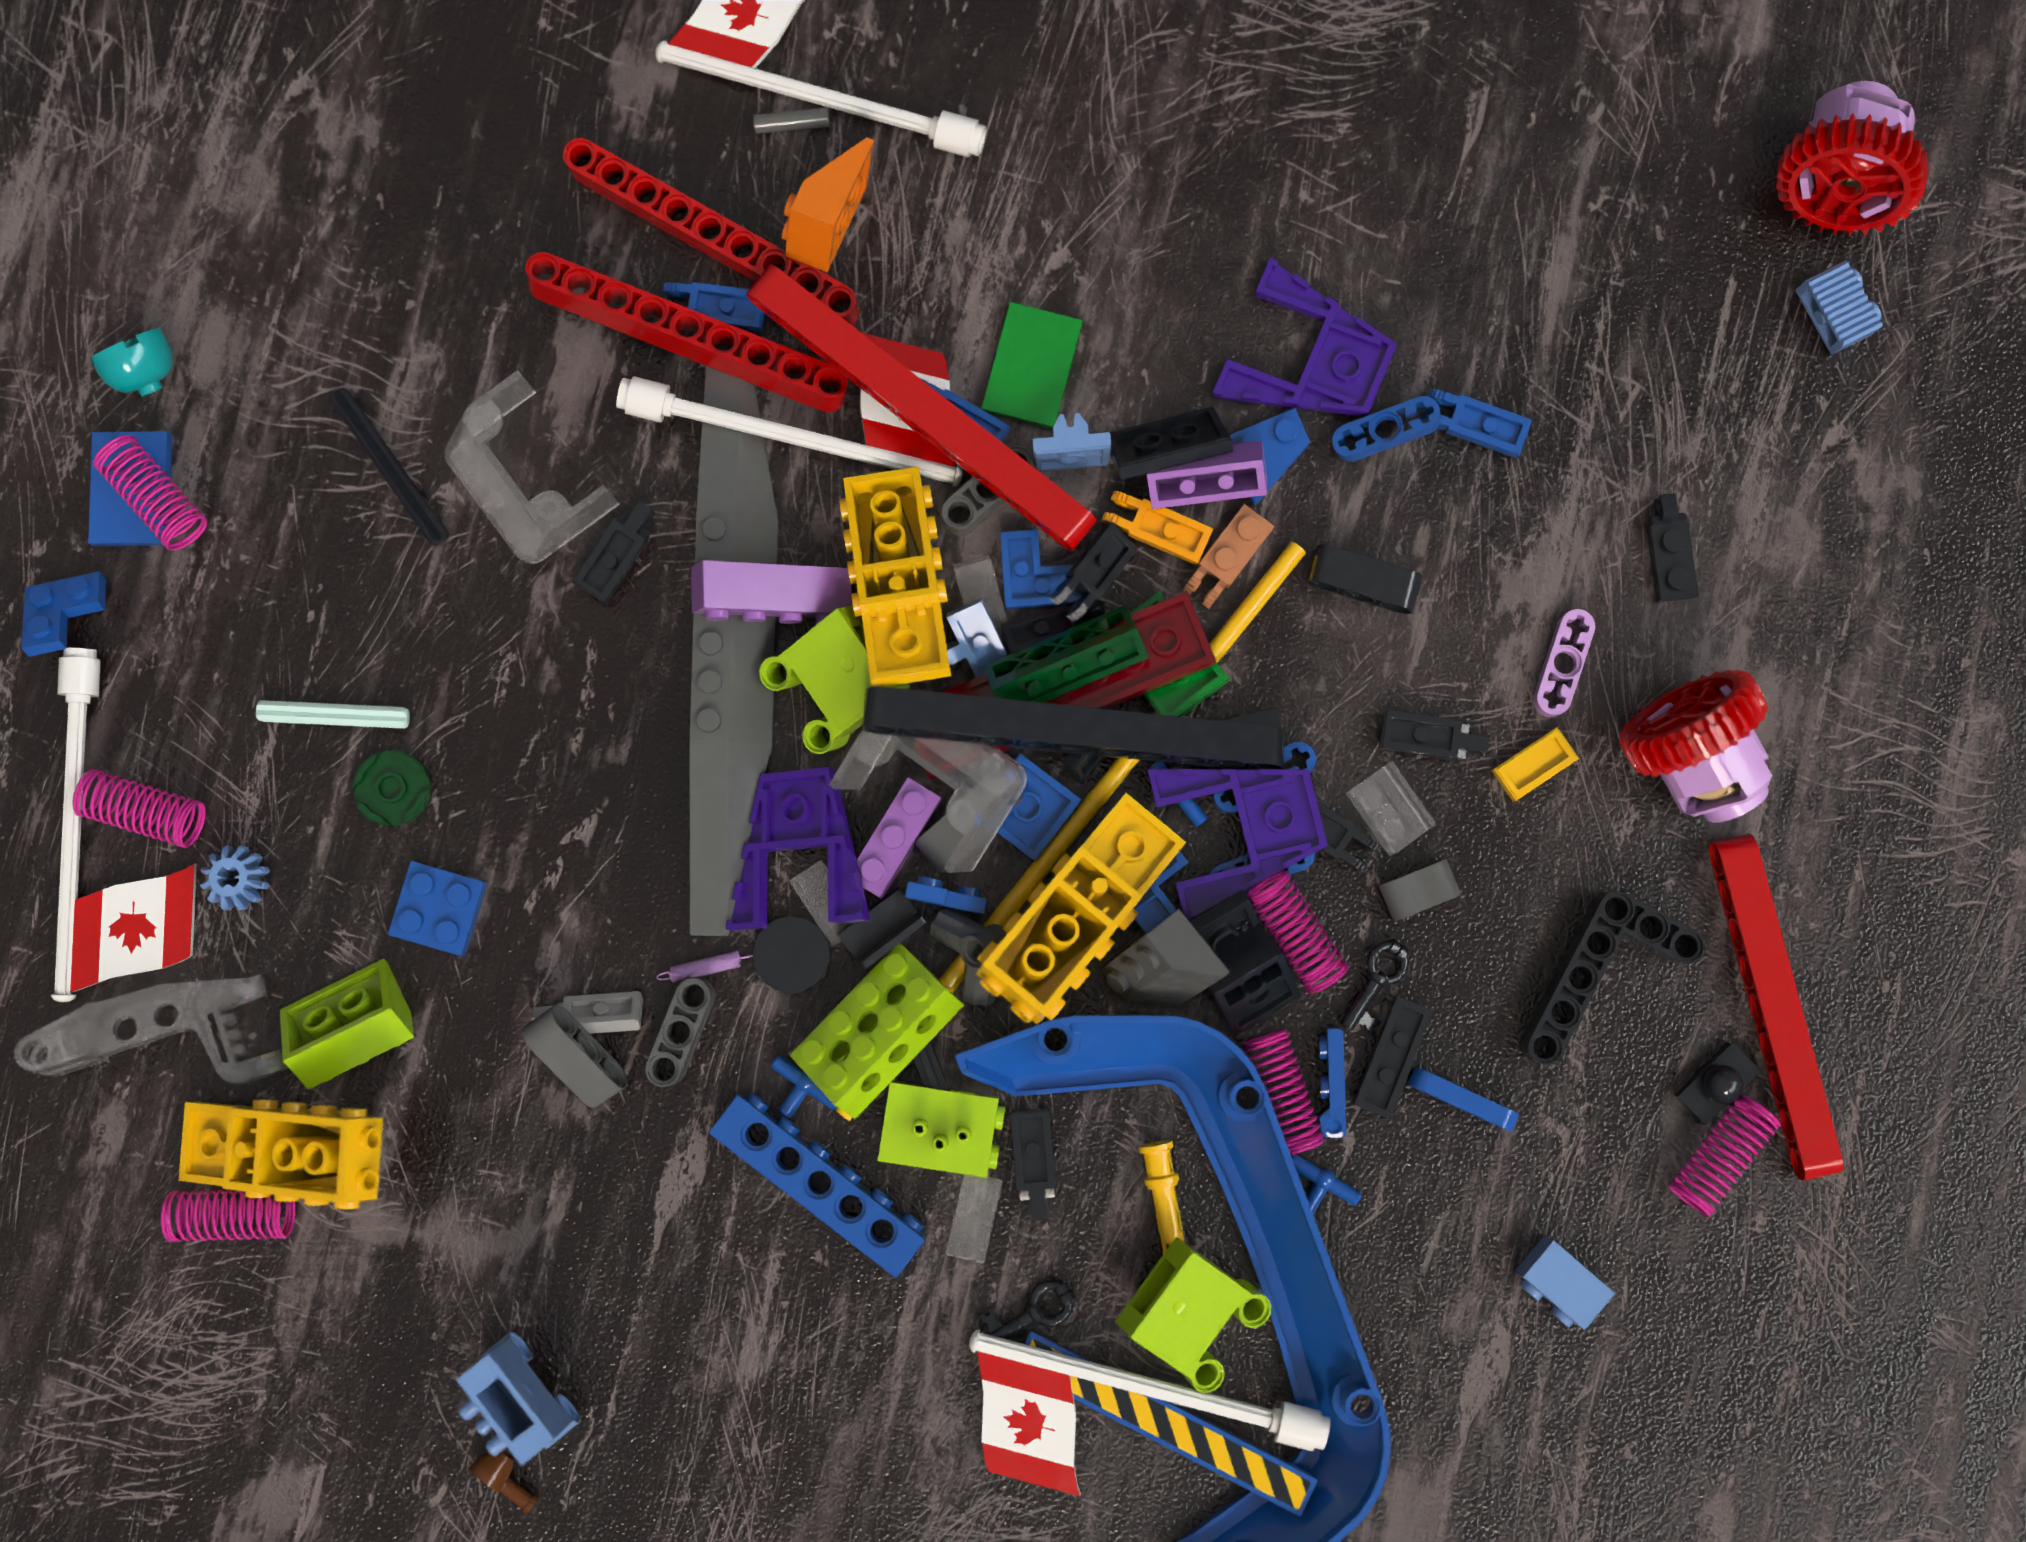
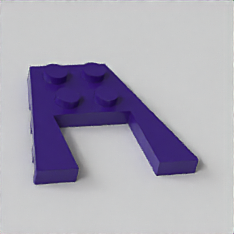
M1270 258L1255 296L1324 322L1298 385L1227 359L1214 388L1213 398L1368 416L1397 344L1359 317L1354 318L1339 307L1340 304L1330 297L1325 298L1309 287V283L1296 274L1292 275L1280 267L1275 259Z
M823 767L760 774L749 823L753 824L749 844H744L741 859H745L740 882L735 883L732 900H736L732 919L726 922V930L767 929L768 852L828 847V922L836 924L870 921V914L835 769Z
M1148 769L1157 808L1233 789L1251 865L1177 882L1176 887L1183 915L1187 920L1218 905L1222 900L1233 896L1239 891L1246 890L1328 846L1309 770Z

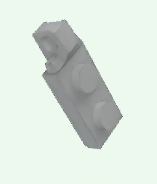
M632 991L566 996L563 1002L556 1005L565 1008L592 1034L640 1030L644 1001L641 992ZM553 1006L534 1007L532 1020Z

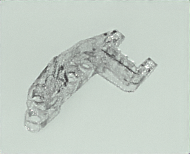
M262 976L159 984L103 1001L88 1003L22 1038L14 1051L15 1059L22 1068L42 1075L58 1077L106 1061L108 1056L181 1032L193 1031L198 1033L219 1077L230 1084L246 1085L289 1069L283 1062L282 1049L239 1062L238 1058L248 1054L244 1044L234 1046L233 1042L242 1039L243 1036L239 1029H228L229 1026L238 1023L236 1015L234 1013L223 1014V1011L266 996L267 991ZM166 1006L176 1007L178 1011L176 1022L168 1027L160 1026L157 1022L158 1012ZM210 1013L214 1015L227 1055V1063H223L208 1019ZM126 1019L135 1020L138 1028L136 1034L129 1040L119 1039L117 1035L118 1025ZM37 1044V1045L33 1048V1050H32V1052H31L30 1061H29V1059H28L29 1049H30L33 1045ZM48 1050L47 1058L42 1062L43 1054Z

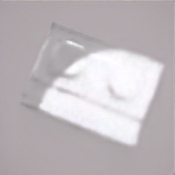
M1393 761L1346 792V795L1389 857L1436 825V822Z

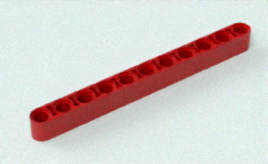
M770 264L747 291V298L757 308L1067 550L1073 551L1097 522L1094 515L1078 501L778 267Z

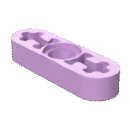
M1571 610L1564 614L1557 622L1533 695L1534 708L1545 717L1558 716L1564 713L1571 705L1595 632V621L1585 610ZM1575 619L1580 620L1579 627L1583 628L1584 632L1575 636L1572 646L1560 645V640L1566 643L1570 640L1572 629L1567 626V623H1571ZM1558 653H1566L1572 657L1574 667L1570 673L1563 674L1555 668L1554 659ZM1548 677L1556 681L1568 682V686L1565 684L1558 686L1556 698L1561 700V704H1556L1552 708L1548 707V700L1543 698L1544 694L1552 692L1556 682L1548 681Z

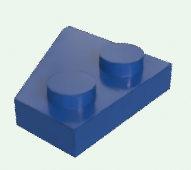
M1296 408L1229 435L1232 439V444L1263 440L1267 471V492L1310 444ZM1265 495L1249 497L1252 505L1258 504Z

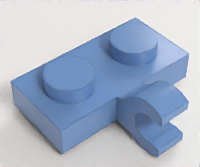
M982 598L947 613L946 618L958 640L946 643L950 666L967 658L975 677L986 674L984 665L1009 655Z

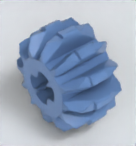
M232 846L222 847L221 855L215 853L208 855L213 866L202 867L200 871L205 875H209V880L204 881L199 886L202 889L211 890L207 898L209 902H220V907L223 910H231L234 906L238 910H246L249 901L258 903L262 900L257 890L270 887L269 883L261 881V876L267 875L270 870L268 867L259 866L263 858L260 854L253 853L250 855V849L246 846H239L236 850ZM234 871L239 872V876H235V878L239 879L237 885H232L231 883L232 880H235V878L231 877Z

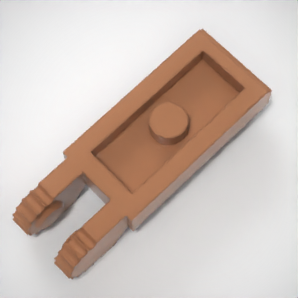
M1244 504L1201 560L1198 570L1183 590L1187 591L1189 595L1195 592L1204 576L1209 574L1218 581L1215 587L1206 594L1202 603L1209 609L1223 590L1229 588L1275 526Z

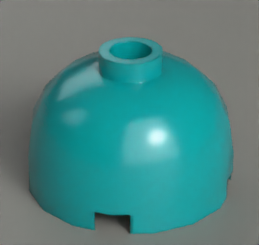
M159 327L138 334L136 338L129 341H121L93 355L90 361L98 375L108 386L123 393L139 391L141 397H144L163 388L160 381L170 374L173 366V353L168 340Z

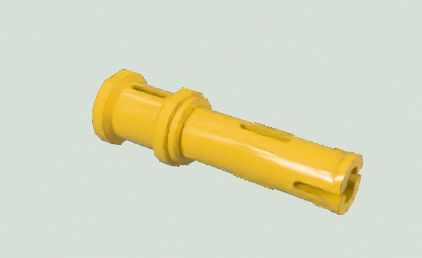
M1172 1140L1155 1141L1138 1146L1139 1153L1144 1155L1147 1177L1144 1179L1145 1186H1147L1148 1190H1152L1163 1255L1176 1237L1185 1242L1175 1191L1179 1175L1174 1172L1170 1149L1173 1148Z

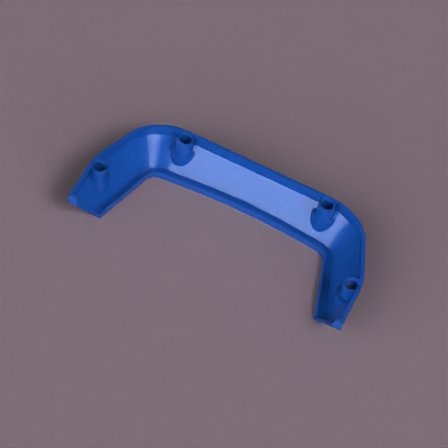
M1073 1015L1053 1019L1052 1021L1048 1020L956 1054L955 1057L962 1074L1009 1093L1011 1096L1152 1084L1170 1087L1179 1096L1233 1213L1261 1291L1270 1300V1318L1280 1347L1295 1404L1319 1410L1322 1416L1330 1417V1429L1324 1450L1314 1448L1313 1451L1299 1448L1296 1454L1287 1460V1462L1318 1478L1301 1517L1247 1489L1176 1542L1341 1541L1365 1519L1379 1497L1387 1477L1391 1452L1390 1427L1381 1395L1267 1090L1252 1062L1237 1045L1221 1032L1198 1021L1174 1015ZM1051 1028H1060L1067 1035V1042L1060 1050H1051L1044 1043V1036ZM1244 1086H1251L1256 1092V1100L1248 1108H1241L1236 1102V1094ZM1360 1394L1368 1395L1370 1401L1364 1411L1354 1412L1351 1410V1401L1354 1397Z

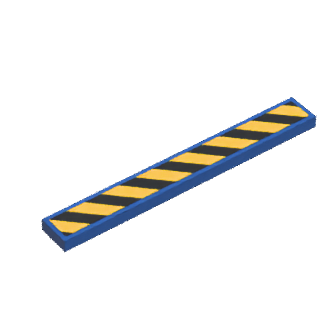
M1033 1330L1030 1331L1025 1345L1093 1362ZM1071 1376L1075 1400L1300 1517L1302 1516L1318 1481L1316 1476L1172 1402Z

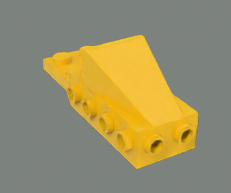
M919 466L843 478L846 498L839 499L842 520L843 522L849 521L850 528L843 530L846 551L847 553L853 552L854 561H847L850 583L857 584L858 593H851L855 617L862 616L872 687H886L951 676L941 603L948 602L944 579L937 580L936 571L943 570L940 548H932L931 545L932 539H938L935 516L927 517L926 512L927 508H933L930 485L922 486Z
M1125 793L1072 857L1065 853L1051 870L1056 875L1051 883L1046 886L1041 882L1027 899L1032 905L1026 913L1022 915L1017 911L1006 923L1002 930L1007 935L1000 944L997 945L992 940L977 958L982 963L976 973L981 978L979 982L982 987L996 997L1001 994L1013 1004L1010 1008L1014 1014L1027 1023L1032 1020L1038 1025L1045 1016L1052 1021L1066 1004V1001L1061 996L1070 986L1074 990L1079 988L1091 973L1086 968L1091 959L1095 956L1098 960H1101L1115 943L1109 938L1118 927L1125 931L1139 913L1133 908L1185 845L1186 841L1130 795Z
M253 1100L252 1107L198 1101L185 1102L178 1181L223 1186L222 1189L246 1191L245 1197L267 1198L270 1195H275V1201L286 1202L299 1201L300 1198H303L306 1205H328L329 1202H334V1208L357 1209L360 1206V1201L377 1200L383 1118L366 1116L367 1109L341 1108L340 1112L336 1109L337 1106L312 1105L311 1108L307 1109V1103L284 1102L282 1103V1108H277V1100Z

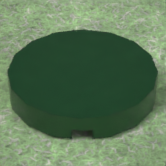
M400 750L378 752L368 757L359 766L353 779V789H355L354 795L356 798L354 800L357 808L367 819L384 826H401L414 821L425 811L431 798L432 781L427 768L418 758Z

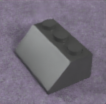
M1179 909L1132 943L1101 969L1106 976L1108 985L1113 991L1119 993L1124 1000L1169 1008H1177L1229 973L1228 969Z

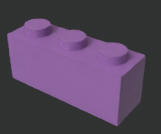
M1263 440L1232 444L1233 452L1147 473L1152 509L1267 495V471Z
M910 778L906 779L857 859L863 888L881 899L884 898L915 848L916 841L922 836L942 804L941 797Z

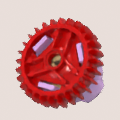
M1872 81L1850 83L1823 95L1816 102L1813 121H1809V125H1806L1803 134L1796 133L1792 142L1786 144L1779 160L1776 189L1778 190V199L1784 201V210H1793L1792 216L1795 220L1804 217V226L1807 227L1814 223L1818 225V232L1824 228L1832 229L1833 235L1838 230L1847 231L1849 236L1856 230H1861L1864 235H1867L1869 228L1873 227L1882 232L1885 223L1896 226L1899 218H1908L1911 210L1917 209L1920 199L1923 198L1929 172L1927 152L1922 150V141L1913 140L1915 113L1911 104L1898 99L1894 91L1889 87Z
M1728 669L1722 673L1715 671L1710 676L1702 675L1697 680H1688L1686 684L1680 687L1675 686L1674 690L1662 693L1660 698L1649 701L1647 707L1639 709L1638 715L1631 716L1629 723L1624 724L1623 730L1620 732L1619 743L1631 766H1633L1636 772L1646 776L1650 774L1652 776L1661 775L1679 810L1684 814L1692 816L1703 814L1709 822H1724L1751 811L1762 803L1769 793L1767 786L1770 783L1772 774L1765 763V760L1769 758L1754 729L1758 728L1759 722L1764 720L1768 708L1762 690L1749 672L1737 669L1733 672Z

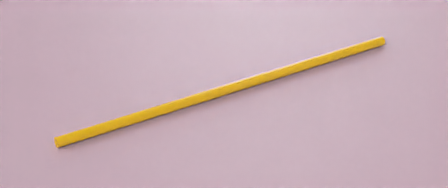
M1290 542L1209 643L1217 663L1306 554L1298 544ZM1117 758L1036 861L1031 864L985 921L983 926L987 927L997 924L1004 927L1011 917L1021 909L1028 897L1046 878L1140 760ZM961 954L957 956L939 979L952 993L964 978L965 962ZM838 1107L835 1108V1110L848 1121L852 1119L851 1116L843 1112Z

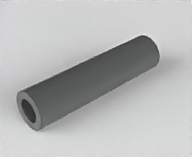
M828 107L753 115L756 134L830 127Z

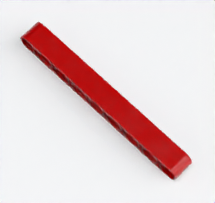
M576 138L565 146L563 159L574 179L582 185L754 282L757 281L770 264L785 266L783 272L801 286L809 282L817 284V289L811 294L832 309V306L838 301L844 300L849 302L850 307L845 312L837 314L851 325L857 321L859 316L857 299L853 290L847 285L814 267L785 257L783 249L587 139ZM592 157L587 165L576 166L580 158ZM617 174L624 175L619 183L614 185L608 184L612 176ZM648 192L656 193L652 201L648 203L639 202L644 194ZM679 210L688 211L687 216L683 220H671L675 212ZM711 228L720 229V233L716 238H703L707 230ZM743 246L753 248L751 254L747 257L740 258L735 256L736 251Z
M546 252L535 253L526 262L525 269L529 291L535 298L728 375L743 379L746 382L822 412H835L844 404L848 382L847 377L826 362ZM545 273L552 275V277L547 280H540L536 278L540 274ZM576 288H586L588 290L584 294L572 292ZM616 301L624 304V306L616 309L607 306L611 302ZM647 316H657L660 318V320L653 323L646 322L643 319ZM688 329L694 331L696 334L690 337H685L680 335L679 332ZM723 343L731 346V349L720 351L714 346ZM759 357L766 360L767 363L755 365L750 360ZM791 371H795L800 373L803 377L799 379H790L785 374ZM830 385L838 391L830 394L824 392L821 387Z
M1749 833L1711 842L1709 844V857L1793 1170L1802 1182L1840 1173L1843 1171V1159L1758 844L1752 834Z

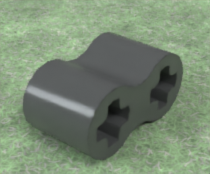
M1447 859L1379 885L1393 922L1461 895Z

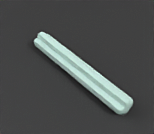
M267 700L258 701L256 705V718L262 722L405 729L410 721V712L404 707Z

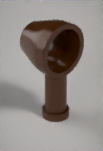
M504 1450L497 1456L491 1455L488 1451L480 1455L470 1465L469 1470L494 1491L502 1493L522 1509L521 1511L527 1515L539 1497L535 1494L531 1495L509 1478L515 1460Z

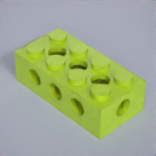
M899 943L808 1035L790 1056L836 1107L856 1119L965 1005L913 953Z

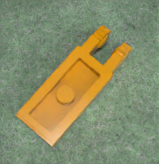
M1119 491L1113 492L1111 501L1120 507L1137 511L1134 521L1131 522L1117 514L1105 512L1101 519L1104 524L1113 522L1121 532L1128 533V536L1194 565H1198L1213 531L1212 527L1167 508L1152 509L1151 501L1144 498L1139 500Z

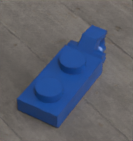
M1326 1027V1036H1319L1320 1060L1327 1059L1328 1075H1320L1321 1099H1328L1329 1105L1319 1116L1320 1126L1324 1137H1346L1343 1030L1340 1027Z

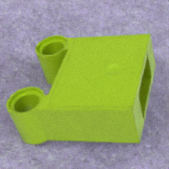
M853 605L835 609L783 653L765 659L760 666V679L766 688L772 691H780L803 683L825 717L809 722L804 727L802 733L805 747L815 754H824L845 746L850 734L863 724L865 689L872 687L863 620L862 616L855 617ZM781 664L787 671L786 680L780 672ZM908 683L886 686L902 689L910 688ZM824 727L829 731V742L823 736Z
M1176 1237L1115 1322L1131 1339L1177 1369L1197 1391L1210 1393L1221 1385L1224 1379V1368L1207 1348L1232 1314L1243 1325L1249 1328H1257L1268 1320L1271 1314V1303L1249 1281L1235 1279Z

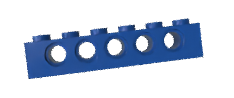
M752 1092L749 1096H746L744 1093L737 1095L710 1130L709 1134L888 1273L897 1278L925 1241L927 1235L921 1231L924 1225L908 1212H905L903 1216L890 1207L893 1201L879 1189L874 1188L871 1192L859 1182L862 1177L851 1167L843 1164L839 1168L828 1158L831 1153L815 1140L808 1144L797 1134L800 1132V1129L790 1120L783 1116L779 1120L767 1112L770 1106L759 1096ZM753 1123H762L767 1127L769 1137L766 1143L758 1144L751 1139L749 1131ZM784 1147H793L798 1151L800 1162L797 1167L789 1168L781 1162L780 1153ZM823 1171L829 1175L831 1179L829 1190L822 1192L812 1186L811 1176L813 1172ZM847 1195L858 1197L862 1202L861 1213L858 1215L845 1213L841 1204L843 1197ZM879 1219L889 1221L894 1229L893 1236L888 1239L876 1237L872 1229L873 1223Z

